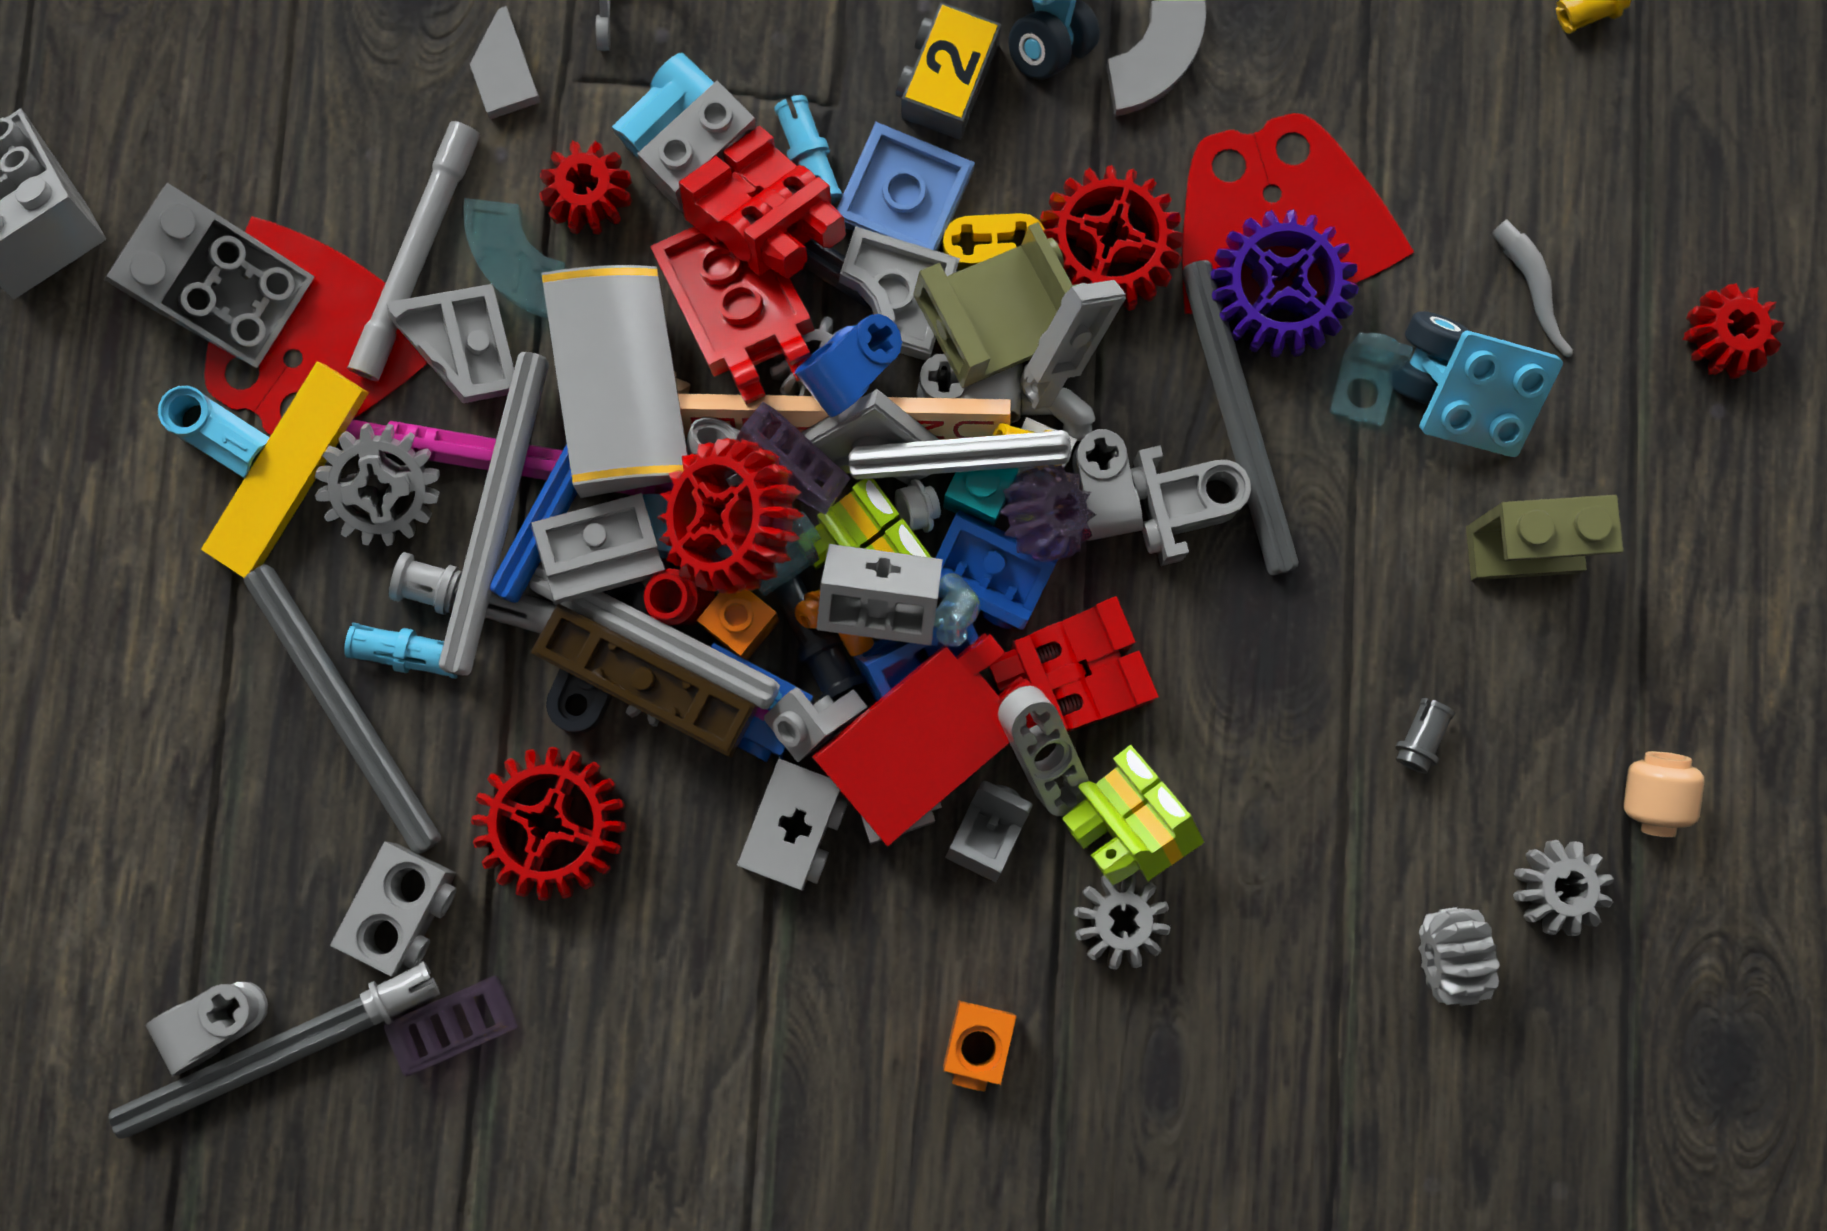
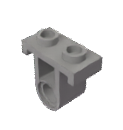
M1161 445L1138 451L1133 461L1134 468L1130 469L1139 500H1143L1148 517L1147 521H1143L1142 533L1149 554L1157 552L1160 566L1180 562L1189 553L1187 542L1175 544L1173 535L1224 523L1232 519L1248 501L1251 492L1250 479L1246 471L1238 463L1230 460H1214L1157 474L1155 467L1158 466L1163 457ZM1219 480L1228 485L1232 492L1231 502L1219 504L1210 499L1206 492V483Z

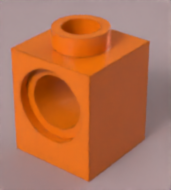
M742 590V592H737L736 594L719 593L697 619L705 632L727 650L745 660L751 657L780 622L777 612L748 590Z
M958 1000L943 1064L944 1071L954 1073L952 1084L984 1092L986 1091L987 1082L1001 1085L1016 1020L1015 1014ZM972 1032H985L993 1039V1053L985 1062L972 1063L962 1055L963 1040Z

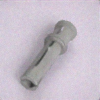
M403 552L392 574L389 598L397 602L407 598L434 606L436 613L443 615L452 613L462 571L459 570V567L452 565L443 569L415 561L413 554ZM491 592L485 618L542 633L556 605L553 602L522 594L518 602L512 603Z

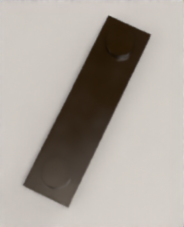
M561 604L556 605L531 651L535 656L730 758L733 757L759 708L755 704Z

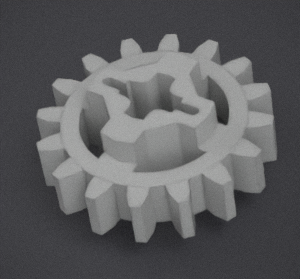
M367 423L363 424L360 430V439L358 440L348 431L341 434L339 442L343 449L342 451L332 446L326 449L323 457L332 466H319L315 473V478L327 482L328 485L320 488L315 497L317 501H330L332 504L324 516L326 521H332L339 517L345 521L341 535L347 537L354 529L362 531V544L369 545L374 534H381L386 546H389L395 540L396 530H400L408 538L414 536L416 527L413 519L426 524L430 520L432 512L423 503H437L440 492L434 488L427 487V484L437 481L440 473L439 469H425L424 464L430 458L431 451L427 448L415 452L411 448L415 438L413 433L410 432L400 441L394 438V426L392 424H387L382 435L378 436L374 434L373 428ZM385 452L399 457L406 465L400 466L386 457ZM359 454L360 459L358 463L360 470L358 473L348 474L346 478H341L342 469L346 462ZM373 471L374 475L378 476L380 483H390L383 498L382 494L378 493L376 486H366ZM411 491H415L413 502L406 510L397 515L396 500L398 497L409 495ZM356 504L370 513V517L361 514L351 505Z

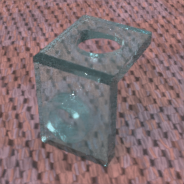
M1359 333L1344 352L1330 413L1381 426L1385 421L1393 389L1392 373L1398 372L1409 361L1414 347L1398 343L1394 338L1387 335ZM1359 378L1367 379L1376 386L1378 398L1373 406L1359 408L1351 403L1347 395V389L1353 380Z

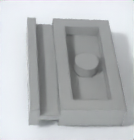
M642 493L531 522V528L554 605L647 580L653 575L665 571Z

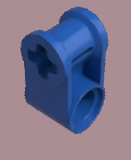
M872 314L861 320L857 325L847 326L836 332L824 346L816 350L811 357L800 364L795 374L830 418L835 417L860 399L878 375L897 358L902 346L901 333L896 323L889 317L882 314Z

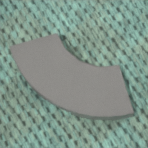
M1205 0L1152 1L1149 27L1143 39L1127 53L1109 58L1106 68L1115 116L1129 114L1155 103L1170 92L1185 74L1197 54L1204 33L1206 21Z

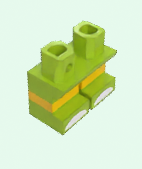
M873 478L862 479L852 487V491L831 508L829 507L817 515L818 525L811 529L798 543L799 548L816 570L825 564L829 544L932 558L902 518L899 521L898 511Z
M1129 745L1113 758L1117 765L1113 771L1096 784L1087 781L1078 786L1085 800L1076 805L1062 818L1072 836L1083 849L1106 832L1111 835L1113 839L1094 852L1091 857L1112 886L1128 878L1138 870L1149 881L1204 844V840L1190 813L1167 786L1160 781L1159 777L1132 745Z

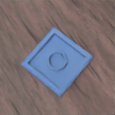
M876 122L837 210L844 217L845 228L854 231L856 226L938 251L944 238V232L952 221L974 171L975 162Z

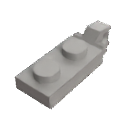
M1115 280L1071 286L1070 290L1063 296L1059 310L1047 331L1040 337L1039 345L1030 362L1025 365L1020 378L1021 390L1032 403L1034 410L1052 406L1067 378L1080 376L1125 300V293Z

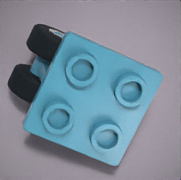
M1032 0L1035 12L1015 22L1010 30L1008 40L1010 55L1017 68L1030 78L1042 80L1062 71L1067 66L1071 53L1079 59L1085 57L1098 44L1100 29L1094 12L1082 0Z
M1425 311L1416 312L1412 316L1405 332L1406 339L1416 347L1410 361L1401 357L1393 359L1387 378L1388 385L1407 398L1428 404L1419 425L1424 434L1510 457H1517L1563 366V361L1554 354L1472 332L1458 322L1442 315Z

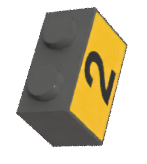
M940 2L934 19L925 17L920 26L915 42V49L920 50V54L914 68L906 65L900 76L895 96L902 99L901 118L962 140L998 49L1001 24Z

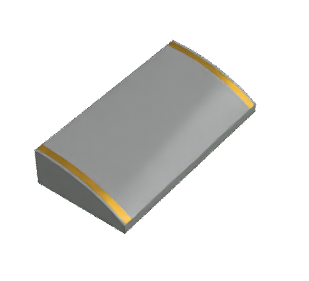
M611 265L541 273L573 486L580 498L672 482L668 473L677 470L684 471L682 456L688 455L657 267Z

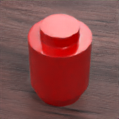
M665 569V571L653 575L644 591V603L650 616L666 625H698L697 619L715 599L714 591H705L701 587H697L695 582L688 581L684 577L679 576L680 569Z

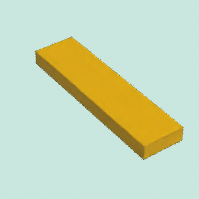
M317 361L201 550L243 578L251 571L262 566L316 480L315 473L319 466H324L327 462L323 457L324 452L329 446H337L339 437L346 431L369 392L324 363Z

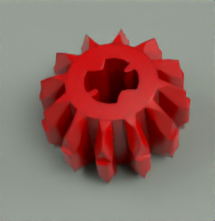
M572 140L570 144L572 155L564 157L561 153L552 151L551 159L556 169L541 170L540 178L542 183L548 187L540 191L539 196L543 205L552 207L549 215L554 223L560 224L568 220V227L571 233L576 235L583 229L585 223H589L593 233L600 235L602 232L600 220L607 218L611 223L619 225L621 217L616 207L631 205V195L625 188L632 184V178L628 170L620 169L622 160L617 152L613 151L604 155L601 143L595 140L587 152L583 153L579 143ZM594 182L596 188L591 191L584 183ZM581 185L583 189L586 188L588 194H578L577 187Z
M1737 283L1728 284L1721 289L1720 293L1716 290H1710L1700 298V306H1695L1688 312L1685 319L1693 327L1684 333L1682 340L1698 345V349L1692 353L1691 360L1699 361L1706 357L1709 360L1708 375H1716L1725 368L1730 379L1739 378L1747 370L1750 372L1759 371L1767 365V356H1772L1778 352L1782 344L1773 335L1783 329L1785 322L1770 319L1769 313L1775 309L1776 302L1769 301L1761 305L1758 302L1759 287L1749 288L1743 294ZM1731 326L1734 329H1736L1738 335L1735 337L1730 333L1728 329Z

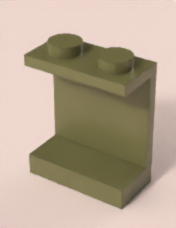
M1039 222L1028 226L1021 246L949 276H946L940 263L919 271L913 295L962 388L1030 360L1039 345L1040 337L1047 331L1059 310L1063 296L1070 290L1071 286L1077 285H1072L1063 268L1064 259L1058 244L1053 238L1047 239Z
M1617 495L1501 502L1466 526L1471 580L1578 574L1587 570L1585 556L1620 554L1623 552Z

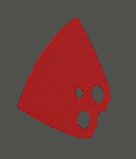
M1291 113L1272 118L1266 122L1263 129L1254 134H1242L1232 129L1205 137L1198 144L1194 152L1186 193L1184 242L1182 248L1183 269L1188 264L1202 260H1208L1212 264L1213 269L1222 268L1214 260L1218 249H1230L1226 243L1228 234L1231 231H1236L1244 235L1242 226L1248 218H1253L1262 226L1265 213L1271 210L1277 215L1279 223H1283L1287 211L1294 209L1298 216L1297 224L1303 226L1310 215H1316L1318 222L1314 230L1321 235L1326 228L1335 227L1336 234L1330 244L1333 247L1343 243L1349 244L1350 251L1340 262L1357 264V272L1354 276L1347 279V281L1354 284L1383 271L1414 253L1399 225L1365 176L1337 141L1320 124L1307 115ZM1295 132L1301 134L1309 143V155L1304 162L1298 165L1284 163L1276 153L1277 141L1286 133ZM1222 150H1235L1243 156L1246 162L1244 175L1234 182L1220 180L1212 170L1213 158ZM1269 184L1276 185L1281 190L1282 196L1275 203H1270L1263 197V190ZM1272 246L1261 249L1263 252L1270 250L1277 256L1284 258L1293 257L1300 252L1285 246ZM1314 262L1307 272V278L1310 285L1317 291L1314 297L1325 295V283L1321 271ZM1243 263L1241 284L1247 300L1253 305L1261 291L1259 284L1251 277L1253 270ZM1295 269L1289 277L1285 276L1280 281L1276 280L1274 283L1275 287L1268 299H1271L1279 290L1282 291L1288 286L1291 287L1293 284L1292 280L1299 269ZM1183 282L1185 314H1193Z
M251 216L245 230L247 234L315 277L259 364V377L252 387L247 389L231 387L225 378V369L227 364L236 357L211 342L208 343L204 378L208 392L215 399L231 409L239 410L244 408L253 411L262 420L265 432L272 435L282 419L280 405L283 399L289 394L299 391L317 361L324 363L369 392L354 418L392 393L428 363L397 328L395 343L379 381L366 379L348 370L347 367L364 326L371 319L386 283L346 255L309 236L279 224ZM296 349L301 352L303 360L298 367H287L284 363L283 358L288 350Z

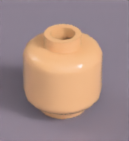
M1646 752L1644 760L1636 761L1629 766L1623 805L1624 811L1630 818L1642 823L1641 831L1643 833L1660 837H1675L1677 828L1692 826L1700 818L1705 782L1704 776L1700 770L1692 767V759L1690 757L1668 752Z

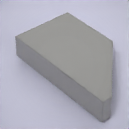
M506 6L499 8L470 63L490 119L541 102L509 11Z

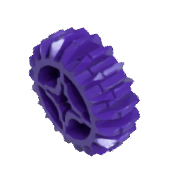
M1294 209L1287 211L1283 223H1279L1277 215L1271 210L1265 213L1262 226L1253 218H1248L1242 226L1244 235L1240 232L1231 231L1226 238V243L1230 249L1220 248L1214 257V260L1222 268L1213 269L1210 276L1221 287L1212 292V300L1223 301V305L1228 304L1220 312L1219 317L1222 321L1231 322L1236 320L1238 323L1232 332L1233 339L1238 341L1246 332L1254 336L1249 347L1252 352H1257L1264 341L1270 342V354L1273 358L1281 355L1285 343H1288L1293 356L1297 357L1301 356L1305 350V340L1311 347L1317 350L1325 343L1324 333L1335 337L1342 329L1338 318L1348 319L1354 310L1346 300L1354 298L1359 290L1358 285L1347 281L1357 272V264L1340 262L1350 251L1349 244L1343 243L1333 247L1330 242L1336 234L1335 227L1326 228L1321 235L1314 230L1318 222L1316 215H1310L1303 226L1297 224L1298 216ZM1272 246H1285L1300 252L1293 257L1284 258L1277 256L1270 250L1263 252L1261 249ZM1314 262L1321 271L1325 283V299L1323 304L1314 297L1317 291L1310 285L1307 278V272ZM1243 263L1253 270L1251 277L1259 284L1261 291L1253 305L1247 300L1241 284ZM1295 269H1299L1292 280L1293 284L1291 287L1288 286L1282 291L1279 290L1271 299H1268L1275 287L1274 283L1276 280L1280 281L1285 276L1289 277ZM1284 309L1292 312L1297 317L1302 314L1307 319L1289 323L1278 322L1266 316L1274 310Z

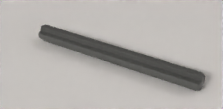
M1208 260L1193 262L1184 267L1182 278L1235 461L1246 471L1250 479L1251 492L1247 502L1267 571L1270 575L1287 573L1297 568L1299 561L1228 321H1222L1219 317L1220 312L1224 309L1223 301L1212 300V292L1218 289L1217 282L1210 277L1213 267Z
M262 565L248 573L244 578L245 585L411 851L420 854L434 847L441 840L439 831L276 571L268 565Z
M427 979V980H425V981H423V982H421V983H419V984H417V985H415V986H413V987H411V988H414V987H416V986H418V985H420V984H422V983L428 981L429 979ZM360 997L111 1110L108 1116L110 1125L117 1138L124 1139L368 1029L374 1026L369 1018ZM431 997V998H429V999H427V1000H425V1001H423V1002H421V1003H419V1004H417V1005H415V1006H413V1007H410V1008H408V1009H406V1010H404V1011H402V1012H400V1013H398V1014H401V1013H403V1012H405V1011H407V1010H409V1009H411V1008H414V1007H416V1006H418V1005H420V1004H422V1003H425V1002H427V1001L433 999V997Z

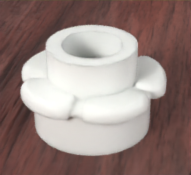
M913 479L910 485L895 491V506L899 513V520L903 518L912 531L923 528L924 532H930L934 525L933 519L939 518L941 513L939 499L935 490L931 486L924 487L918 479Z

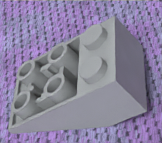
M21 108L8 117L0 118V287L14 300L107 240L91 210Z
M166 183L104 280L154 311L257 368L315 276L174 186Z

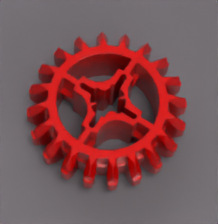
M1113 165L1106 167L1104 178L1101 180L1089 168L1084 172L1083 185L1070 177L1064 184L1066 195L1058 192L1051 194L1049 205L1052 210L1042 211L1039 221L1045 228L1043 231L1047 239L1053 238L1058 244L1064 259L1063 268L1072 285L1115 280L1125 293L1124 307L1129 311L1134 310L1138 303L1137 294L1149 302L1152 301L1157 294L1155 285L1167 287L1172 279L1168 269L1178 268L1182 257L1175 249L1182 247L1184 234L1173 230L1181 221L1180 212H1164L1172 200L1170 193L1161 194L1154 198L1152 196L1156 186L1154 178L1145 181L1141 187L1135 184L1137 172L1134 168L1128 170L1124 180L1116 179V170ZM1113 204L1110 211L1104 215L1090 216L1084 214L1083 218L1076 217L1081 211L1091 206ZM1128 210H1131L1142 219L1150 232L1152 241L1145 239V233L1132 227L1128 219ZM1117 221L1118 226L1115 235L1118 236L1117 241L1113 247H1110L1107 258L1103 259L1102 254L1105 245L1102 244L1106 233H1110L1113 222ZM1067 238L1076 240L1075 246L1083 248L1090 254L1093 262L1091 271L1074 257L1069 248ZM1137 261L1146 263L1133 273L1123 276H1107L1110 268L1115 264L1123 262L1135 265Z
M730 438L717 439L716 443L699 444L697 454L691 453L690 455L682 456L684 471L677 470L668 473L674 486L672 491L660 494L668 504L667 511L657 516L659 520L667 524V531L659 540L667 546H672L667 561L680 566L679 576L684 577L688 581L695 582L697 587H701L705 591L717 592L719 590L720 593L736 594L737 592H742V590L751 591L755 588H760L762 580L778 577L776 563L783 564L791 560L785 548L787 543L801 539L792 531L793 521L804 516L792 507V502L802 492L794 486L788 485L793 472L788 470L786 466L779 465L780 456L775 455L772 451L764 450L758 443L746 440L740 442ZM736 473L744 480L738 487L729 486L726 479ZM721 545L729 546L733 555L724 560L716 550Z
M548 748L545 764L543 765L537 751L530 749L525 752L527 769L523 770L515 759L509 758L504 762L505 768L511 776L509 780L506 781L495 773H491L488 776V782L497 788L498 792L495 797L485 793H478L476 797L478 803L490 806L488 816L479 814L472 816L471 823L473 825L488 827V834L478 836L473 840L475 848H488L492 846L494 852L487 855L481 862L485 869L495 868L501 863L505 865L497 876L496 882L498 884L506 886L517 875L520 876L516 885L517 895L526 897L531 892L534 883L537 882L538 899L549 901L553 893V883H556L562 898H571L574 892L571 879L576 878L584 889H590L594 886V881L587 869L592 866L602 874L609 873L611 870L610 865L599 857L603 850L612 854L621 853L622 846L618 843L607 841L609 831L625 832L627 824L621 821H609V813L621 811L625 808V804L621 799H612L605 802L604 796L614 790L616 783L611 778L602 780L596 785L593 783L602 769L598 763L592 762L588 764L580 773L582 754L576 751H572L568 755L564 766H562L559 748ZM545 778H558L554 789L549 788L547 795L540 803L527 806L514 801L515 797L531 783ZM574 784L584 792L590 802L594 820L593 831L575 823L571 817L570 807L573 797L570 794ZM555 808L559 812L555 819L562 820L561 826L572 829L574 834L571 835L561 831L558 833L548 832L544 839L539 834L544 829L537 827V821L526 818L525 814L529 813L539 817L540 815L550 816ZM507 817L522 824L527 831L528 841L525 851L528 855L525 862H522L510 846L506 831ZM570 841L586 847L583 853L571 864L553 871H540L545 858H550L552 851L560 843Z

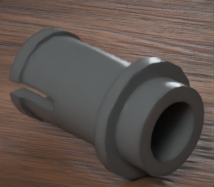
M1422 698L1419 704L1420 707L1405 740L1398 741L1395 748L1399 751L1396 757L1398 763L1413 771L1426 774L1430 766H1437L1439 758L1435 754L1455 712L1438 701L1432 700L1431 702L1428 698Z

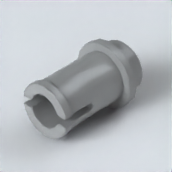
M425 961L379 985L375 981L368 983L369 990L361 993L360 997L374 1025L383 1021L389 1025L394 1022V1015L433 996L440 995L434 978L429 979L431 972ZM429 979L428 981H426V982H424V983H422V984H420V985H418V986H416V987H414V988H411V987H413V986H415V985H417V984H419V983H421V982H423V981Z

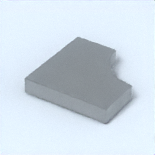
M855 226L841 269L839 282L857 291L871 306L873 314H882L896 323L902 338L901 354L927 361L931 357L936 337L913 295L919 271L940 263L946 276L956 273L960 258Z
M876 389L858 399L853 405L837 416L831 418L829 416L797 434L794 450L833 479L850 473L849 453L856 446L940 439ZM931 474L899 476L894 478L902 481L907 485H910L911 480H921Z

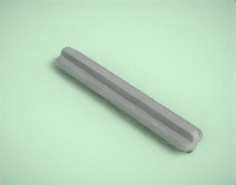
M1061 430L856 446L849 453V466L852 477L858 480L1060 465L1069 462L1071 457V441L1068 432Z

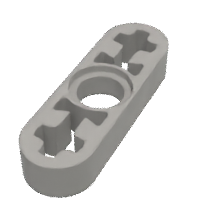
M1024 686L1014 690L1003 700L999 708V722L1035 795L1051 814L1065 816L1076 805L1085 800L1078 786L1089 781L1061 717L1050 700L1039 688L1034 686ZM1029 713L1037 724L1030 729L1026 726L1027 719L1025 717ZM1050 743H1056L1054 751L1048 757L1041 761H1034L1037 753L1043 747ZM1062 775L1064 787L1059 789L1054 779Z

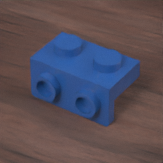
M959 510L935 557L943 559L938 596L954 604H962L964 601L982 610L984 618L994 625L1006 629H1011L1015 626L1023 630L1059 558Z

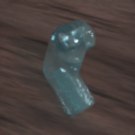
M950 573L940 580L939 593L944 599L936 610L934 626L937 627L936 637L940 643L946 646H957L967 639L968 632L966 627L977 618L980 611V602L977 594L962 576Z

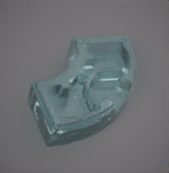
M465 198L464 226L467 241L478 266L488 281L493 284L498 292L518 307L548 318L541 273L567 269L566 264L545 257L529 244L523 232L522 210L519 204Z

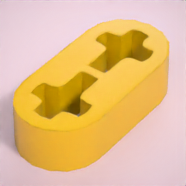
M1029 214L964 216L955 219L946 228L943 238V253L960 258L957 269L963 270L1016 248L1017 246L1014 243H998V241L1012 240L1016 230H1025L1026 234L1028 226L1039 222L1042 230L1045 229L1038 219ZM965 232L971 233L972 240L975 242H991V244L976 245L972 255H963L961 246L952 245V243L960 242L961 233Z

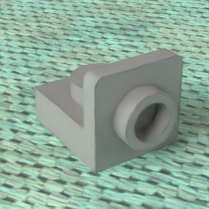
M794 688L764 716V719L778 740L784 744L796 761L799 762L834 738V734L844 730L867 708V705L854 689L835 702L827 695L812 705L799 688Z

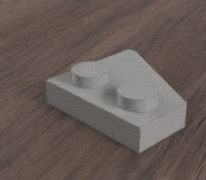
M493 284L387 302L388 317L462 403L508 395L514 366Z

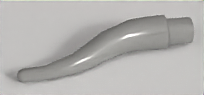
M1506 219L1491 235L1505 249L1503 253L1516 264L1526 277L1536 315L1550 341L1563 356L1571 357L1573 349L1561 336L1554 316L1552 280L1543 256L1525 232L1521 234Z

